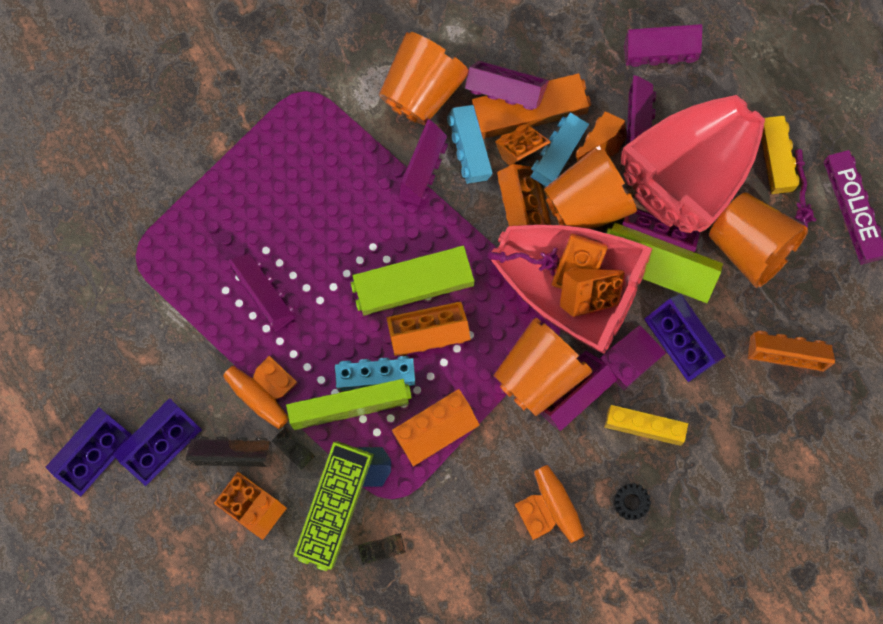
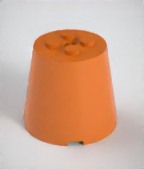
M407 32L382 85L379 97L388 106L392 107L395 113L405 115L413 123L417 122L426 125L427 120H431L467 78L469 70L456 57L451 59L444 54L446 50L438 44L417 33Z
M600 146L591 150L543 189L547 197L545 200L551 213L557 218L558 224L563 226L594 230L637 212L631 194H626L622 187L625 182L609 156Z
M745 192L735 198L719 215L710 230L709 237L751 284L757 288L758 286L762 287L784 267L788 262L785 258L792 250L794 252L797 251L807 235L808 228Z
M536 317L531 321L493 375L501 383L499 387L509 397L513 395L515 397L514 401L522 410L527 408L534 416H538L593 372L587 363L583 362L581 364L576 359L579 355L545 323L541 325V321Z

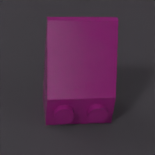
M639 325L608 350L600 360L608 364L617 379L615 382L625 391L662 358L666 352Z

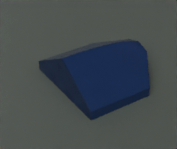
M356 447L374 454L362 487H383L391 473V459L384 448Z

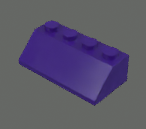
M682 294L670 298L644 319L688 382L726 357Z
M169 398L113 455L121 465L146 486L202 429Z
M98 407L48 463L46 468L55 478L81 497L115 459L113 453L132 434Z

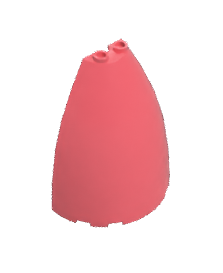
M737 95L707 101L672 114L643 132L623 148L621 164L625 167V180L629 186H633L636 191L635 197L643 207L662 223L669 227L672 225L677 226L682 232H702L713 224L745 182L758 152L765 118L757 111H750L747 108V103Z
M563 225L507 227L506 231H502L499 236V247L497 249L494 248L492 252H505L506 255L522 252L538 260L543 258L540 255L541 252L545 254L552 253L556 247V255L560 261L571 233L608 245L599 270H623L625 272L620 303L615 307L572 317L560 307L562 289L551 286L554 276H551L549 270L539 271L542 264L535 265L521 257L504 261L503 263L491 260L511 287L544 319L576 340L604 354L612 344L613 335H617L632 305L638 289L637 285H640L646 271V263L650 260L652 248L622 237L587 228Z

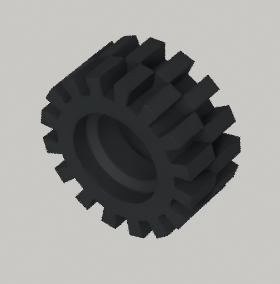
M632 483L622 486L616 492L614 506L620 517L633 521L642 518L649 511L651 497L650 494L648 495L646 488L643 489L642 485ZM633 494L639 498L640 504L637 509H629L625 505L627 495Z

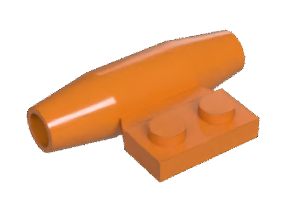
M270 356L255 369L253 378L237 367L231 366L224 373L223 377L235 394L259 417L277 429H281L288 422L289 417L276 399L285 397L297 384V381Z
M548 465L534 471L541 495H531L515 504L532 539L535 540L550 532L556 524L570 543L583 538L585 535L578 513L563 484Z

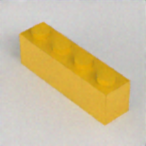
M785 116L765 118L761 141L771 194L794 192L799 185V176L795 173L796 159L792 157L791 152L793 143L788 136L789 123L786 122Z
M611 405L608 409L604 428L681 446L685 442L688 423Z

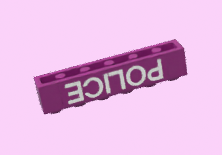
M850 150L828 155L823 163L860 265L882 260L883 240L881 228L875 221V212L868 202V193L863 188L862 176L857 172L854 156L851 155Z

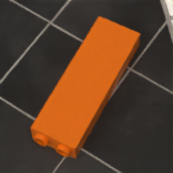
M578 73L549 80L540 105L533 110L525 109L521 104L511 105L503 99L498 98V100H494L487 96L472 99V105L475 109L482 137L486 139L511 133L521 125L528 124L531 127L560 121L563 116L566 118L570 112L576 116L588 114L591 101L584 91L586 90L585 81L580 78Z

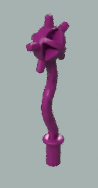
M797 149L795 150L796 167L802 186L799 197L800 203H796L798 210L795 219L801 221L808 228V223L811 221L815 222L816 218H814L813 209L810 208L811 204L806 206L805 192L807 190V180L802 168L805 162L803 161V151Z
M556 247L552 253L545 254L541 252L540 255L543 258L538 260L522 252L506 255L505 252L497 253L490 251L488 253V259L497 260L500 263L521 257L532 264H542L539 271L549 270L551 276L555 275L554 270L560 262L559 257L556 255Z

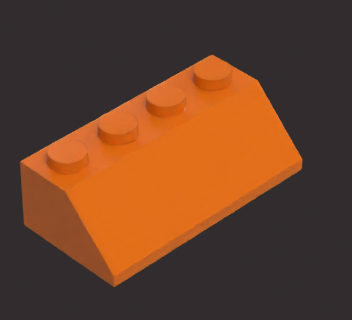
M512 164L497 172L509 226L551 225L542 185L530 177L533 173L532 167Z
M461 301L386 317L395 356H405L413 352H423L427 349L442 348L446 345L460 344L471 340L468 321Z
M757 331L750 336L748 359L818 371H826L835 364L832 345L826 344L825 341L816 340L810 342L802 337L792 339L787 338V335L784 334L773 336L768 335V332Z
M460 389L397 426L392 430V433L414 467L480 425L469 403Z

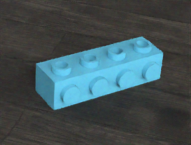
M474 106L452 108L447 116V123L452 129V141L457 147L456 154L457 159L462 165V176L467 184L487 181L493 173Z
M571 112L566 118L563 116L557 125L560 127L558 132L554 130L549 138L551 141L550 145H546L541 151V160H536L531 168L533 173L530 177L545 187L559 176L589 124Z
M409 356L398 357V360L379 358L378 361L371 362L370 359L359 360V363L341 361L335 365L336 388L338 391H349L399 379H404V383H409V386L415 385L413 358L409 359Z

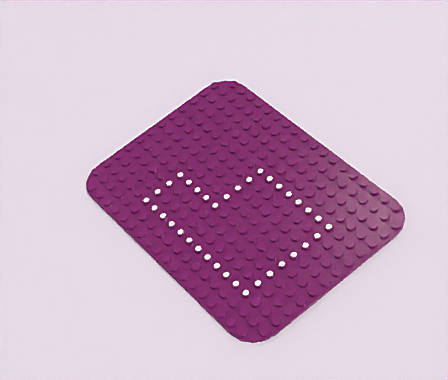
M308 91L293 93L278 102L147 229L138 242L135 255L138 271L157 293L235 367L253 378L255 369L270 356L293 377L297 384L285 397L276 399L287 415L286 404L345 392L338 391L336 388L335 365L341 361L359 363V360L370 359L371 362L378 361L379 358L398 360V357L401 356L394 355L386 317L461 301L468 321L471 340L405 355L409 356V359L413 358L415 385L409 386L412 398L408 399L409 405L302 428L328 455L335 441L355 448L383 447L391 459V473L383 487L363 488L379 498L394 500L407 497L419 489L474 430L414 467L394 437L392 430L460 389L480 424L507 395L499 387L501 383L493 375L535 317L541 321V325L545 323L558 336L560 329L544 319L528 305L505 280L491 259H488V253L492 252L494 248L497 249V247L432 189L427 187V190H429L426 201L422 200L420 206L398 199L401 181L407 167L351 117L320 93ZM464 246L474 278V286L363 316L362 310L358 311L355 300L359 299L357 292L353 293L350 283L354 281L352 275ZM250 254L253 259L257 257L263 266L260 268L262 272H267L272 278L273 282L271 285L274 289L279 288L284 296L281 298L285 304L289 303L295 311L292 313L294 320L275 332L233 272L228 260Z

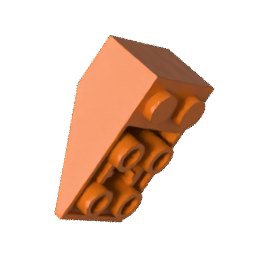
M606 111L602 117H598L595 128L587 134L583 147L580 146L576 152L577 162L597 146H600L609 157L618 153L627 139L625 120Z
M526 124L517 127L511 133L502 135L495 143L502 160L510 166L548 145L550 140Z
M577 269L564 272L560 307L572 317L618 306L625 272L623 270Z
M239 472L235 474L214 502L216 506L262 540L287 509L278 500Z

